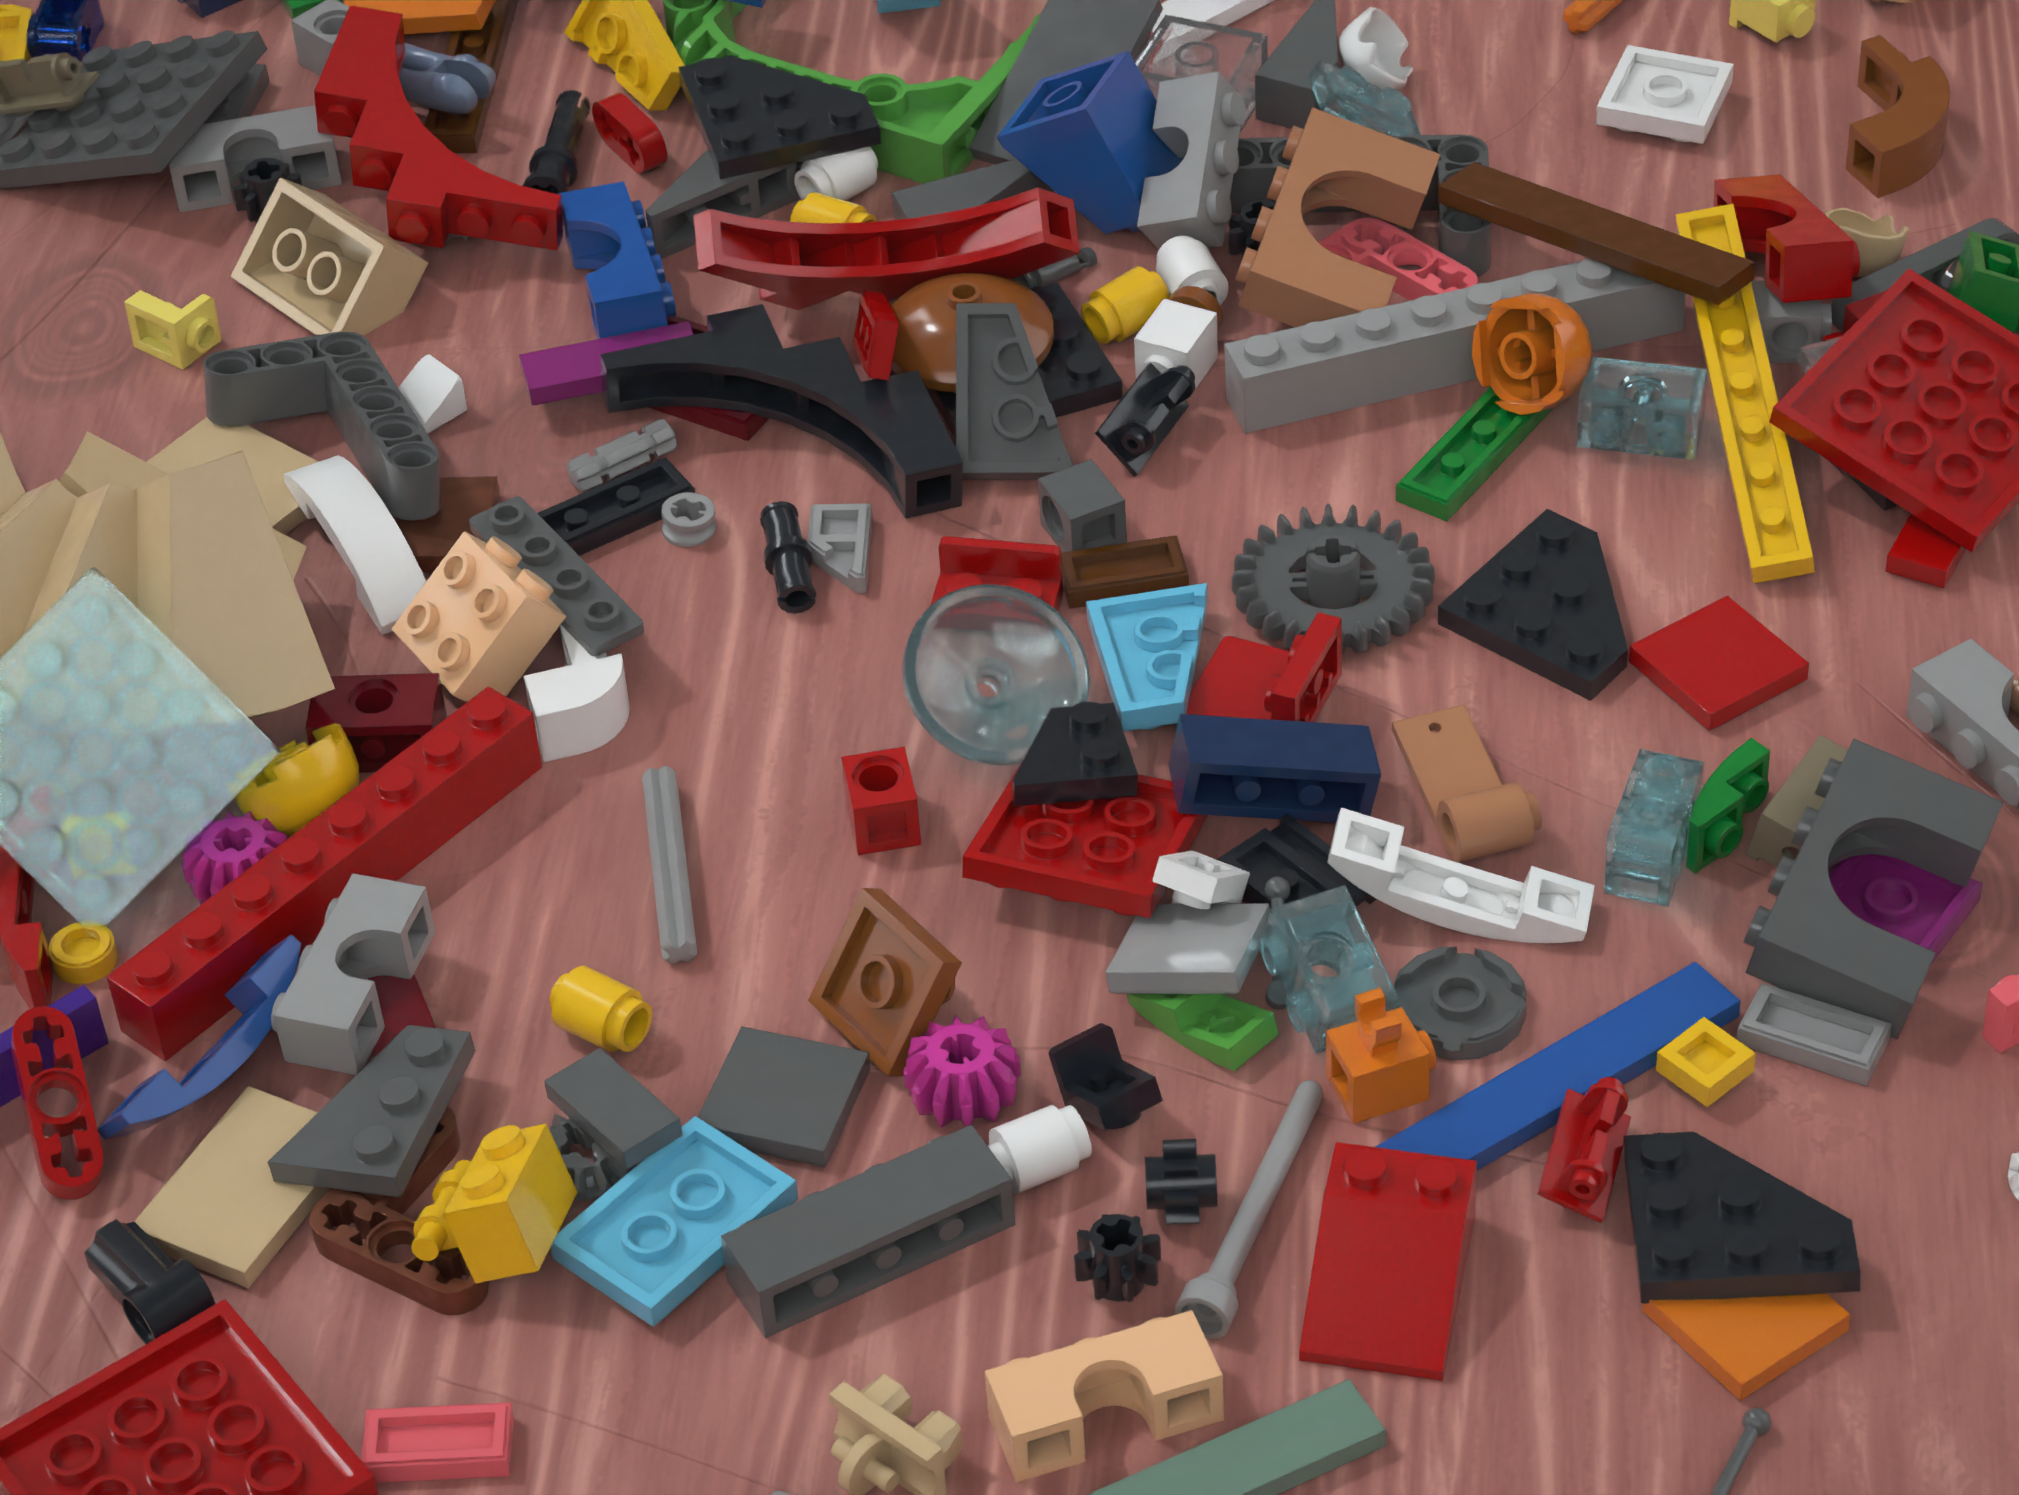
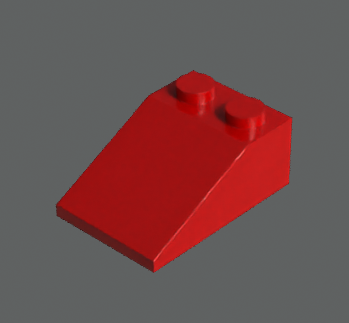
M1341 1142L1335 1143L1321 1208L1299 1348L1300 1361L1443 1381L1475 1220L1477 1161Z

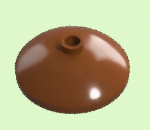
M965 272L939 276L913 287L891 305L899 321L891 368L898 374L918 370L928 389L956 392V303H1016L1038 366L1047 357L1053 344V318L1044 300L1024 285L999 275Z

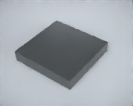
M741 1026L698 1118L751 1152L826 1167L871 1069L869 1052Z

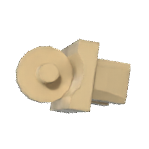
M886 1374L881 1375L860 1392L843 1381L829 1394L830 1404L838 1409V1421L833 1431L835 1443L832 1446L831 1455L842 1462L838 1474V1483L842 1489L851 1495H864L876 1485L886 1493H889L899 1484L914 1495H945L947 1493L945 1469L963 1449L961 1427L956 1421L938 1410L936 1412L932 1411L915 1428L905 1423L903 1420L912 1413L911 1397L901 1384Z

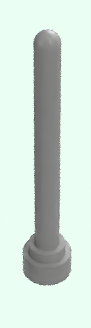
M1307 1080L1297 1087L1209 1272L1190 1280L1176 1304L1175 1315L1193 1310L1207 1339H1218L1226 1335L1238 1311L1239 1303L1234 1284L1323 1099V1089L1315 1081Z

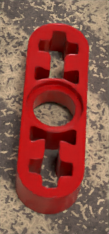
M35 1007L25 1011L16 1020L12 1030L11 1052L38 1172L43 1186L52 1195L66 1200L80 1199L93 1192L101 1180L103 1150L73 1024L67 1015L52 1007ZM45 1030L47 1037L54 1040L52 1053L54 1068L42 1071L43 1061L40 1048L37 1043H32L34 1031ZM62 1088L74 1095L77 1106L74 1111L64 1117H51L40 1110L37 1105V1099L48 1089ZM72 1134L71 1144L74 1157L77 1162H85L82 1164L81 1175L77 1177H69L65 1167H58L61 1164L62 1154L60 1137Z

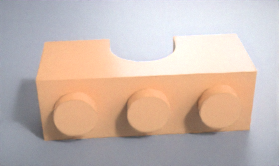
M1193 1310L1166 1318H1154L1136 1327L1098 1338H1085L1071 1346L1030 1358H1017L1002 1366L985 1370L989 1419L1016 1482L1086 1462L1083 1419L1092 1411L1102 1407L1122 1406L1136 1411L1147 1422L1155 1441L1224 1421L1223 1374Z

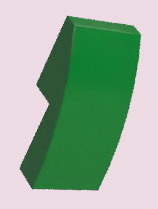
M1750 738L1733 751L1708 778L1695 801L1689 820L1686 868L1695 874L1717 858H1725L1736 849L1743 836V813H1750L1757 809L1767 796L1769 790L1770 750L1753 738Z

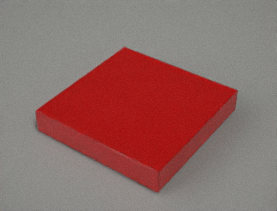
M1728 595L1631 644L1629 648V662L1709 731L1808 679L1809 662Z

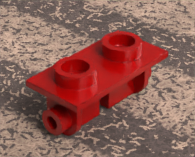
M1612 1077L1601 1078L1587 1090L1585 1095L1569 1088L1567 1089L1537 1195L1599 1223L1603 1222L1624 1146L1623 1136L1627 1135L1631 1116L1624 1114L1629 1098L1624 1091L1625 1088L1622 1082Z

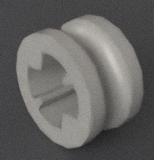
M685 492L675 494L663 503L661 517L663 519L662 534L664 539L670 544L678 547H694L705 543L714 535L716 528L714 522L715 506L708 497L698 493Z

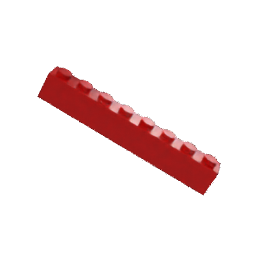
M488 686L106 976L121 1032L166 1062L235 1008L232 1002L225 996L226 992L267 950L291 934L301 943L299 957L307 945H313L325 923V915L330 902L334 898L340 897L352 874L398 881L542 768L533 712Z

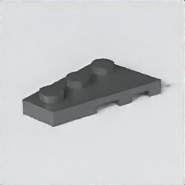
M956 303V450L963 462L962 480H1038V478L1073 466L1062 440L1054 410L1049 403L1040 378L1038 365L1016 303Z
M407 1025L268 1161L273 1180L276 1182L401 1197L476 1052L471 1033Z

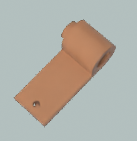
M1464 704L1392 722L1391 730L1452 861L1459 863L1533 844L1535 830H1539L1542 827V814L1538 800L1532 791L1524 792L1521 785L1517 782L1502 785Z

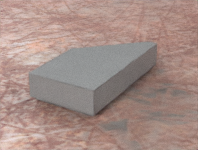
M871 504L811 505L808 544L811 547L812 563L857 594L866 593L873 520Z

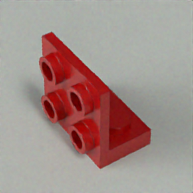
M1318 612L1305 635L1298 634L1294 638L1290 651L1233 636H1225L1190 692L1186 714L1315 722L1342 674V618Z

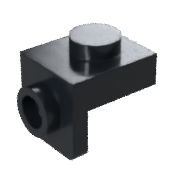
M1099 1023L1049 1050V1058L1065 1107L1071 1105L1082 1119L1105 1131L1107 1129H1120L1133 1124L1141 1117L1142 1111L1163 1101L1156 1077L1122 1060L1113 1029L1104 1023Z

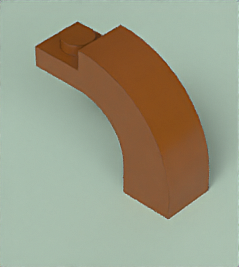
M1877 35L1861 41L1857 87L1877 103L1884 112L1850 124L1846 170L1876 198H1880L1919 181L1935 167L1941 158L1946 139L1950 87L1944 71L1931 56L1911 62L1881 35Z

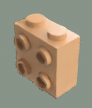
M465 531L391 629L432 673H439L441 683L453 696L468 702L488 686L507 696L566 618V615L549 598L554 591L553 588L535 573L525 568L521 570L517 566L522 557L511 546L494 536L486 543Z

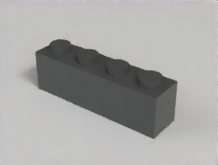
M971 1124L949 1135L937 1137L926 1145L886 1163L874 1165L863 1173L823 1191L813 1192L798 1202L762 1218L750 1220L737 1229L721 1235L727 1282L763 1336L767 1338L1014 1226L1015 1212L1012 1178Z

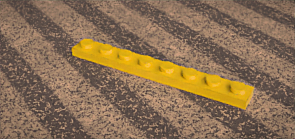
M1733 204L1675 214L1678 235L1745 258ZM1750 282L1720 305L1691 296L1753 584L1815 573L1813 553L1786 434L1769 423L1773 407L1778 403L1752 284Z

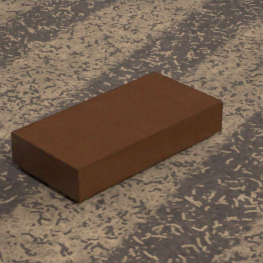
M1177 535L1061 552L1063 589L1069 609L1085 607L1086 601L1189 586V574Z

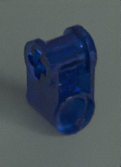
M41 0L36 12L30 17L27 28V46L31 58L46 54L68 53L71 57H75L79 62H82L83 57L93 50L95 41L100 31L104 28L105 21L100 1Z

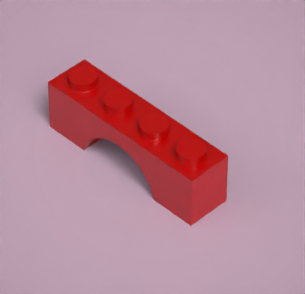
M1781 174L1714 180V207L1728 204L1734 205L1743 249L1746 252L1766 254L1765 286L1782 303L1851 297L1852 277H1856L1860 270V254L1857 244Z

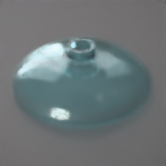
M996 584L974 585L955 590L938 599L916 622L908 637L902 659V678L905 694L912 711L921 725L935 740L950 751L964 758L984 764H1021L1051 708L1073 706L1088 700L1090 684L1089 666L1083 646L1071 625L1057 610L1042 599L1026 591ZM977 684H988L994 689L996 696L991 698L983 696L978 691Z

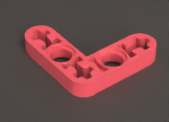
M1366 217L1356 219L1318 242L1334 254L1396 276L1392 291L1409 301L1422 296H1433L1478 284L1477 275L1470 268L1378 218ZM1405 265H1414L1422 268L1417 270H1402L1397 267Z

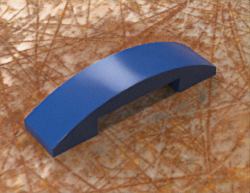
M291 934L267 950L225 994L242 1013L239 1019L179 1082L164 1068L140 1083L97 1128L98 1133L106 1140L146 1129L169 1118L211 1092L229 1078L250 1057L271 1029V1014L274 1002L280 993L287 991L294 979L301 943Z

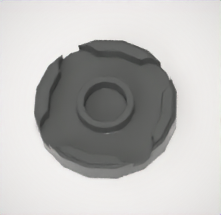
M1457 946L1439 947L1417 955L1399 970L1394 982V991L1391 995L1392 1010L1402 1007L1416 1031L1424 1030L1428 1034L1436 1057L1448 1060L1479 1059L1501 1051L1519 1035L1526 1019V992L1523 979L1512 964L1492 952L1475 948L1474 955L1457 953Z

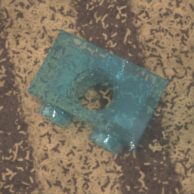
M1592 357L1591 368L1583 379L1578 400L1576 447L1696 460L1705 416L1708 369Z
M1346 885L1270 909L1264 937L1260 938L1259 942L1261 955L1268 972L1272 976L1280 975L1288 992L1286 1007L1291 1023L1298 1033L1306 1032L1315 1053L1326 1050V1030L1357 1021L1355 995L1380 987L1386 996V1012L1397 1008L1399 997ZM1316 965L1327 966L1338 975L1333 977L1321 976L1315 973L1311 967Z

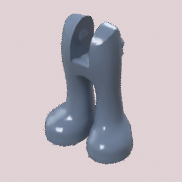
M405 42L406 55L399 80L406 99L442 112L468 114L476 108L478 99L488 96L496 82V74L493 69L485 63L478 62L473 55L451 56Z

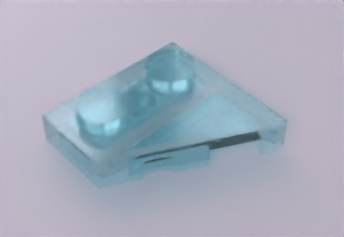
M1322 60L1319 61L1309 74L1308 78L1317 103L1324 112L1389 136L1420 135L1411 111L1412 105L1398 90L1391 87H1386L1383 90L1367 82L1361 74L1350 67L1343 66L1339 69Z

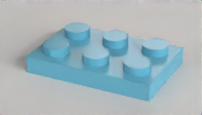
M696 1116L681 1127L683 1136L640 1162L556 1235L550 1247L553 1260L652 1327L656 1326L725 1264L721 1235L737 1229L750 1220L762 1218L789 1206L799 1199L795 1179Z

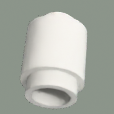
M869 146L806 160L803 162L801 170L795 174L796 190L802 200L808 194L817 192L848 201L876 183L877 157Z
M1176 236L1161 246L1156 257V273L1164 280L1170 297L1181 287L1195 286L1212 294L1220 305L1224 302L1228 294V281L1204 243L1189 236Z
M1050 1105L992 1128L989 1131V1145L987 1146L1012 1178L1014 1194L1021 1193L1079 1168V1161L1090 1157L1092 1153L1086 1126L1079 1113L1071 1105L1061 1109Z

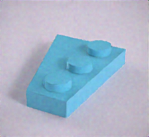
M1207 583L1086 601L1087 622L1123 732L1137 729L1151 730L1163 725L1178 723L1180 714H1186L1208 606Z

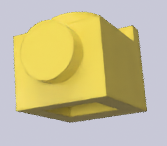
M1731 0L1729 25L1737 29L1745 24L1774 42H1778L1789 35L1801 38L1810 31L1814 24L1816 0Z

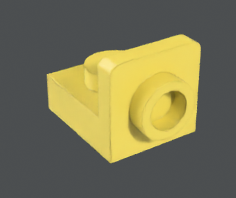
M139 290L124 301L133 346L182 370L221 341L214 298L206 294H201L182 309L142 290Z

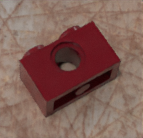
M439 673L330 676L335 689L310 699L305 730L310 746L317 742L312 731L331 724H340L355 753L359 764V773L376 772L447 718Z

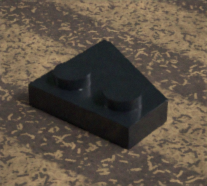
M1080 702L1073 706L1050 709L1013 778L1014 807L1137 796L1138 773L1114 702L1102 704Z

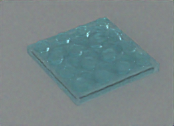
M96 567L90 568L0 658V846L82 926H108L282 752Z

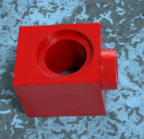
M905 746L841 757L846 805L857 854L864 855L921 845L918 802Z

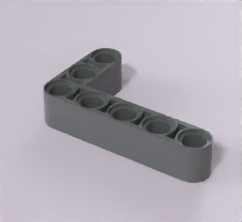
M1472 135L1392 136L1440 154L1420 211L1437 210L1439 252L1470 268L1476 273L1477 277L1483 275L1489 270L1491 264L1492 223L1439 203L1438 185L1473 162L1489 167L1486 143ZM1289 137L1239 138L1237 148L1239 166L1236 173L1233 174L1230 195L1232 213H1241L1242 207L1250 201L1259 199L1271 200L1266 197L1277 167L1281 166L1289 169L1292 162L1282 158ZM1328 206L1317 208L1309 212L1361 211L1347 207Z
M346 331L246 346L212 353L203 361L207 418L211 422L223 426H241L328 411L373 488L392 516L403 520H423L432 517L440 510L438 450L372 345L363 335Z

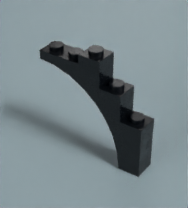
M763 304L708 315L707 332L600 354L602 395L609 413L664 406H703L749 412L788 423L827 440L860 462L887 489L905 519L962 506L963 462L918 370L891 375L889 381L872 379L861 382L840 337L783 349Z

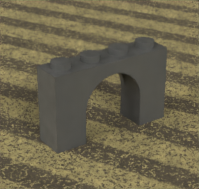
M1853 739L1843 762L1830 758L1815 791L1816 795L1825 798L1820 810L1818 811L1807 806L1791 842L1801 847L1796 860L1783 856L1768 889V893L1777 896L1772 910L1759 906L1743 941V943L1754 947L1746 973L1781 989L1891 1023L1890 1037L1898 1040L1936 952L1871 925L1853 914L1834 892L1828 870L1836 863L1853 856L1878 854L1905 861L1966 888L2004 802L1857 739Z

